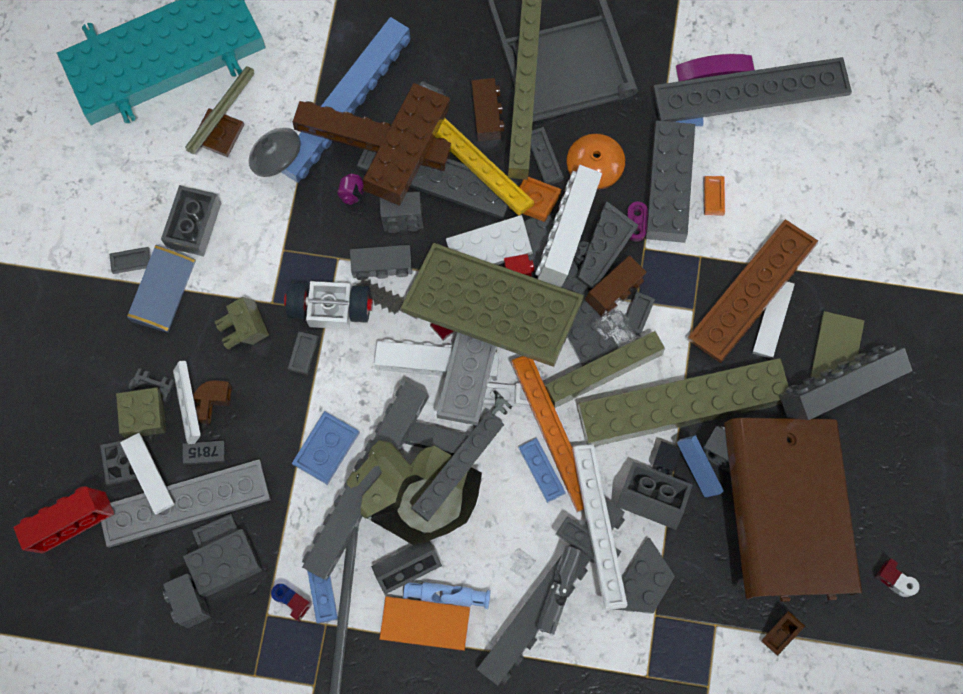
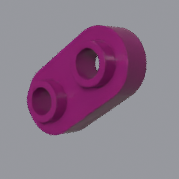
M633 202L628 208L627 217L638 225L636 230L640 233H633L630 240L641 241L645 238L647 232L648 208L642 202ZM636 211H637V212H640L641 215H640V216H636V215L634 214V212H636Z

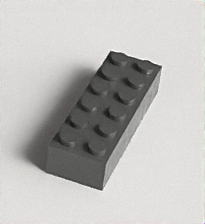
M656 121L645 239L682 243L686 241L689 224L695 124Z
M879 345L871 349L872 352L868 354L861 353L856 355L853 361L839 363L837 365L838 368L824 370L816 378L810 377L803 380V384L799 386L792 385L785 389L786 392L779 395L787 418L810 420L913 371L905 348L895 347V345L888 347Z

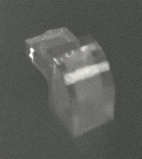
M611 309L593 323L604 340L611 337L619 348L639 339L628 325L627 321L629 319L618 309Z

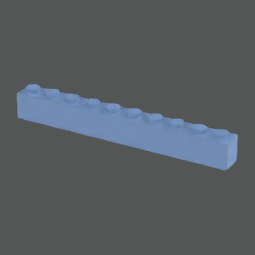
M390 17L321 107L328 106L335 109V111L342 113L350 112L354 115L357 106L365 101L367 93L376 87L377 80L381 75L384 76L391 62L396 61L401 49L409 44L411 39L409 28ZM301 132L299 134L301 140L299 153L295 160L281 173L299 183L301 179L306 178L310 167L319 161L324 149L330 147L332 140Z

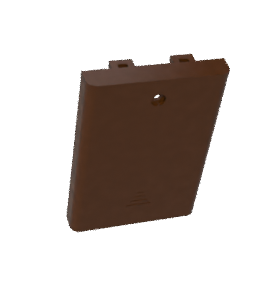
M735 418L725 422L746 599L780 596V602H789V596L827 594V600H837L835 594H850V596L862 594L837 420Z

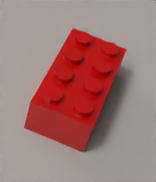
M86 486L80 487L71 496L58 499L53 506L44 507L33 517L22 519L20 524L13 527L22 550L44 554L113 516L114 511L106 492Z

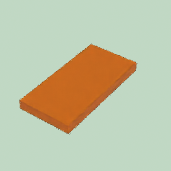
M386 597L380 640L465 651L470 607Z

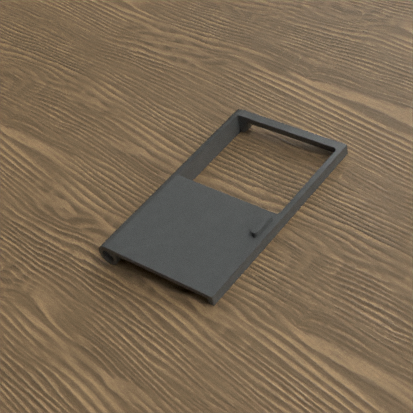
M487 0L515 86L519 36L506 39L494 1ZM594 0L599 14L597 17L539 31L533 122L629 98L638 92L607 0Z

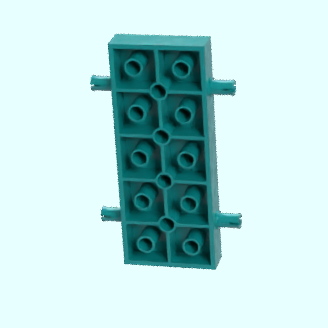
M176 0L100 34H97L93 23H87L90 30L84 24L82 30L87 40L57 52V55L84 116L90 125H93L118 113H121L124 123H131L128 116L132 122L136 119L131 109L132 107L224 66H227L231 76H237L234 69H236L238 75L242 72L237 61L265 49L266 46L244 0Z

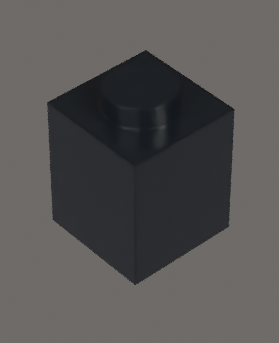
M661 441L652 469L666 475H672L681 451L680 448Z

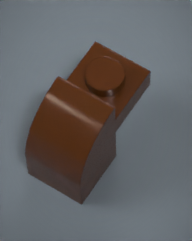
M208 381L199 386L195 391L193 399L197 404H200L197 406L196 415L202 424H211L213 405H230L232 386L229 382Z

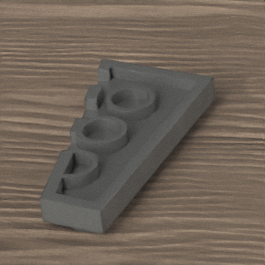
M608 202L604 203L577 275V279L590 289H593L601 281L638 227L634 221Z

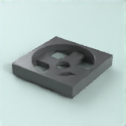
M124 440L100 445L107 486L138 480L136 474L130 475L129 467L131 464L129 460L124 465L120 463L122 457L127 458L120 443ZM117 447L118 455L116 458L108 460L112 450ZM119 467L122 477H114L110 473L109 468Z

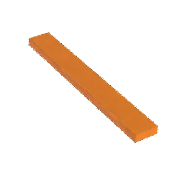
M524 356L511 360L513 369L575 510L580 512L584 510L572 446L534 360Z

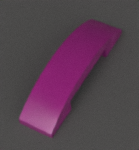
M746 54L712 55L676 65L678 82L755 70L752 55Z

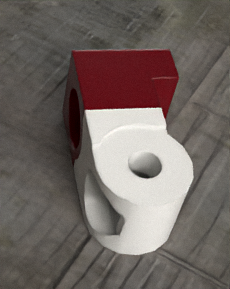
M892 558L886 560L874 578L902 597L915 595L919 590L918 581L913 577H907L897 570L896 566L898 563Z

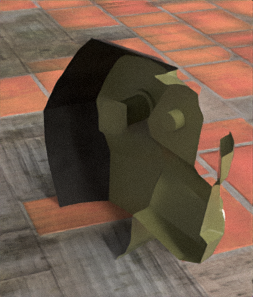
M379 440L371 447L368 459L356 472L352 471L347 480V485L351 489L357 487L374 466H379L382 472L381 475L362 496L361 515L410 544L416 545L446 535L468 522L479 496L482 472L471 467L428 522L411 508L452 458V455L434 445L420 451L410 465L391 442Z

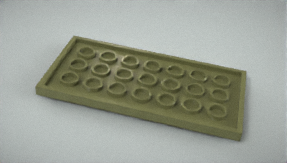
M433 243L401 306V312L554 367L584 300V295Z

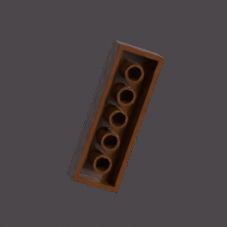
M413 83L363 179V191L396 205H401L449 111V97Z

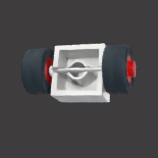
M310 281V289L308 290L307 283L290 282L287 294L284 297V305L286 306L288 318H306L309 327L350 329V321L368 322L370 311L373 309V299H371V291L368 286Z

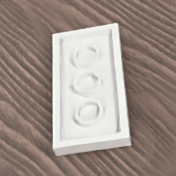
M522 215L446 238L448 248L496 265L504 263V258L533 254Z

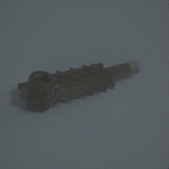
M362 279L361 283L356 284V286L370 287L374 306L381 304V309L388 308V312H393L394 315L401 311L404 297H400L399 294L393 296L392 290L386 292L385 287L379 289L378 283L371 284V279L368 281Z

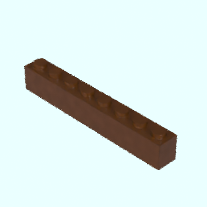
M299 101L292 121L294 130L376 153L391 127L386 122L378 123L368 117L360 118L350 112L342 113L335 111L332 107L317 106L311 101ZM434 138L421 165L445 172L451 152V143L444 138Z

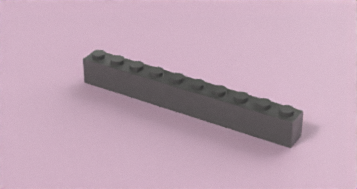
M405 382L403 386H399L395 394L397 397L393 404L390 403L385 411L387 416L383 422L380 421L375 429L377 434L373 440L370 439L368 441L363 459L359 458L354 467L356 471L368 459L371 447L379 440L391 442L400 451L429 399L427 392L408 382ZM374 466L357 487L351 489L347 485L346 480L344 484L346 489L342 496L339 495L333 505L335 509L332 514L326 516L323 522L325 527L321 533L318 532L312 542L315 545L311 552L307 551L303 557L302 563L304 564L302 568L326 581L329 579L363 518L360 508L362 496L381 475L382 472L379 466Z
M605 498L612 531L614 528L619 529L625 521L623 518L625 511L616 507L614 503ZM587 521L583 525L586 529H588ZM584 553L570 586L568 598L576 588L573 584L577 578L581 581L588 572L586 569L588 563L595 562V560ZM561 556L477 669L479 673L497 687L500 684H506L511 677L509 671L513 666L518 667L525 658L522 656L525 649L528 648L530 650L537 641L535 636L539 630L536 627L550 587L553 584ZM555 595L556 602L560 599V595Z

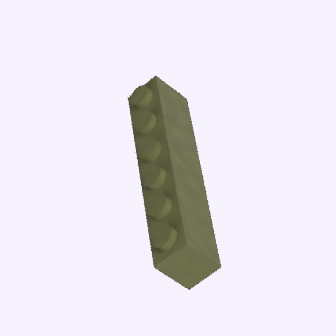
M653 331L546 384L545 387L554 408L662 356L665 347L656 331Z

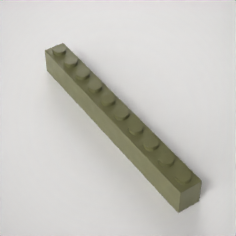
M522 0L508 178L528 180L542 0Z

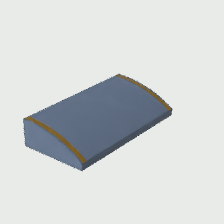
M155 245L127 318L133 323L168 333L196 260L169 248Z

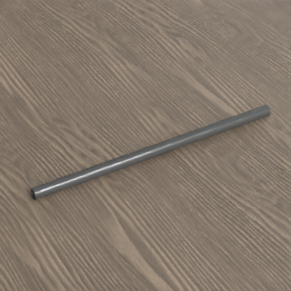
M359 525L346 546L329 694H340Z

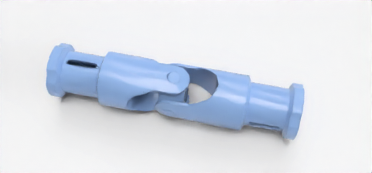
M409 582L405 584L403 598H420L421 601L471 607V605L483 606L485 609H488L491 590L483 592L475 591L473 588L454 587L424 582L423 584ZM443 591V594L439 596L435 592Z

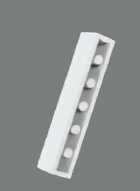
M383 339V341H377L374 366L376 370L446 377L453 346L443 345V347H435L431 343L415 345L411 341L395 343L393 340ZM496 351L489 381H497L499 352Z

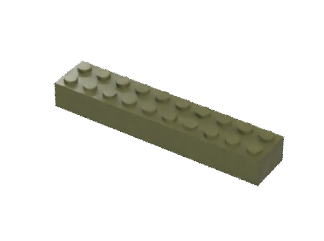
M779 358L582 402L578 405V412L586 444H594L595 447L782 405L779 395L786 392L785 389L789 386L781 359Z

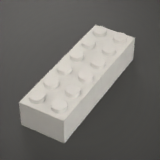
M579 165L577 171H572L564 190L565 194L559 204V211L553 221L554 225L549 233L547 245L543 250L542 260L535 275H538V280L562 287L568 276L602 173Z

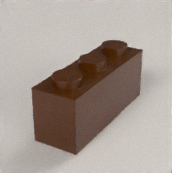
M495 78L472 80L478 142L501 139V132H504V122L499 120V114H502L501 102H497V97H500V87L495 85Z
M629 256L589 291L585 301L601 317L606 312L610 314L617 308L618 305L616 303L618 301H625L631 295L630 291L633 288L638 289L645 282L643 278L647 272Z

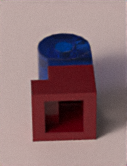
M276 584L271 590L272 598L277 603L286 604L293 610L290 616L299 622L312 606L310 602L285 584Z

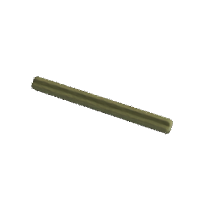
M246 66L187 143L185 146L187 152L191 154L196 153L254 76L253 68Z

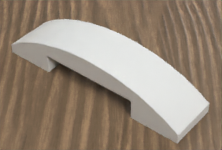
M488 383L483 405L495 406L496 398L493 391L496 390L512 406H530L520 383L515 385Z

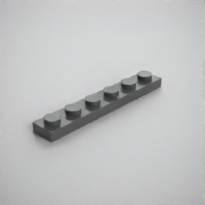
M488 411L411 509L428 522L505 424Z

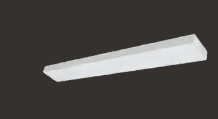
M594 444L573 446L572 451L604 609L626 608L627 600Z

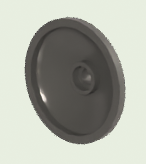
M276 128L261 136L250 151L248 163L252 172L260 177H270L285 170L299 153L301 146L299 135L291 128Z

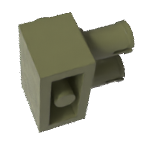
M241 297L226 306L228 314L215 321L217 329L221 332L232 325L236 329L232 334L222 338V342L226 341L224 346L227 349H231L240 342L254 345L269 336L255 300Z

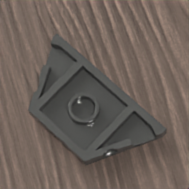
M647 538L622 580L627 607L612 610L653 614L675 576L650 538Z

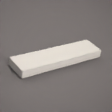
M787 282L766 307L753 354L769 359L773 358L794 283Z
M179 361L173 373L187 443L195 444L201 435L186 361Z
M137 433L120 442L153 512L157 515L174 506L175 504L141 434Z

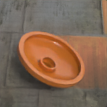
M589 134L576 140L570 147L567 154V169L570 176L572 171H577L579 165L602 173L597 189H604L616 183L622 176L625 168V155L621 146L611 137L603 134ZM594 154H599L600 157H599V158H595L593 155H594Z

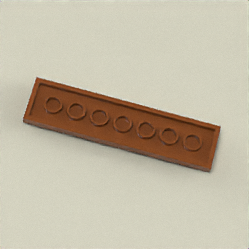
M785 219L689 335L688 341L722 363L817 246L818 240Z

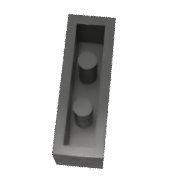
M410 245L350 249L351 273L353 278L357 280H366L368 277L385 279L388 276L394 275L397 277H407L408 274H413Z
M428 541L413 545L371 567L384 595L441 567L442 564L431 542Z

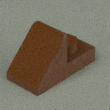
M788 611L779 618L761 642L778 656L802 631L805 625Z

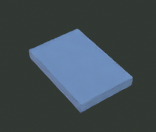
M324 411L293 460L292 465L328 485L360 432Z

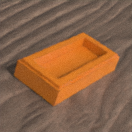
M725 176L704 177V215H725Z

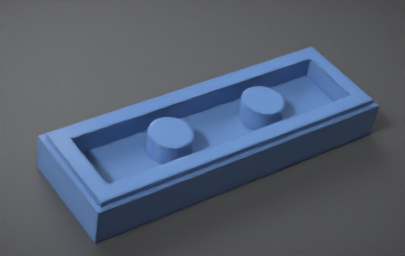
M696 435L680 439L677 444L704 497L721 494L723 489Z
M536 438L520 446L519 450L546 502L549 503L566 494L538 439Z
M307 571L316 623L320 624L338 620L331 576L326 581Z

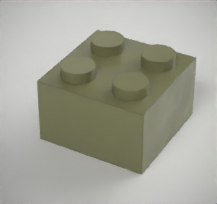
M158 388L116 393L119 433L124 438H130L137 433H140L141 436L166 433L163 393Z

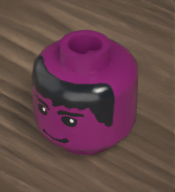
M348 174L341 178L337 192L339 198L349 205L361 201L364 192L362 178L356 174Z

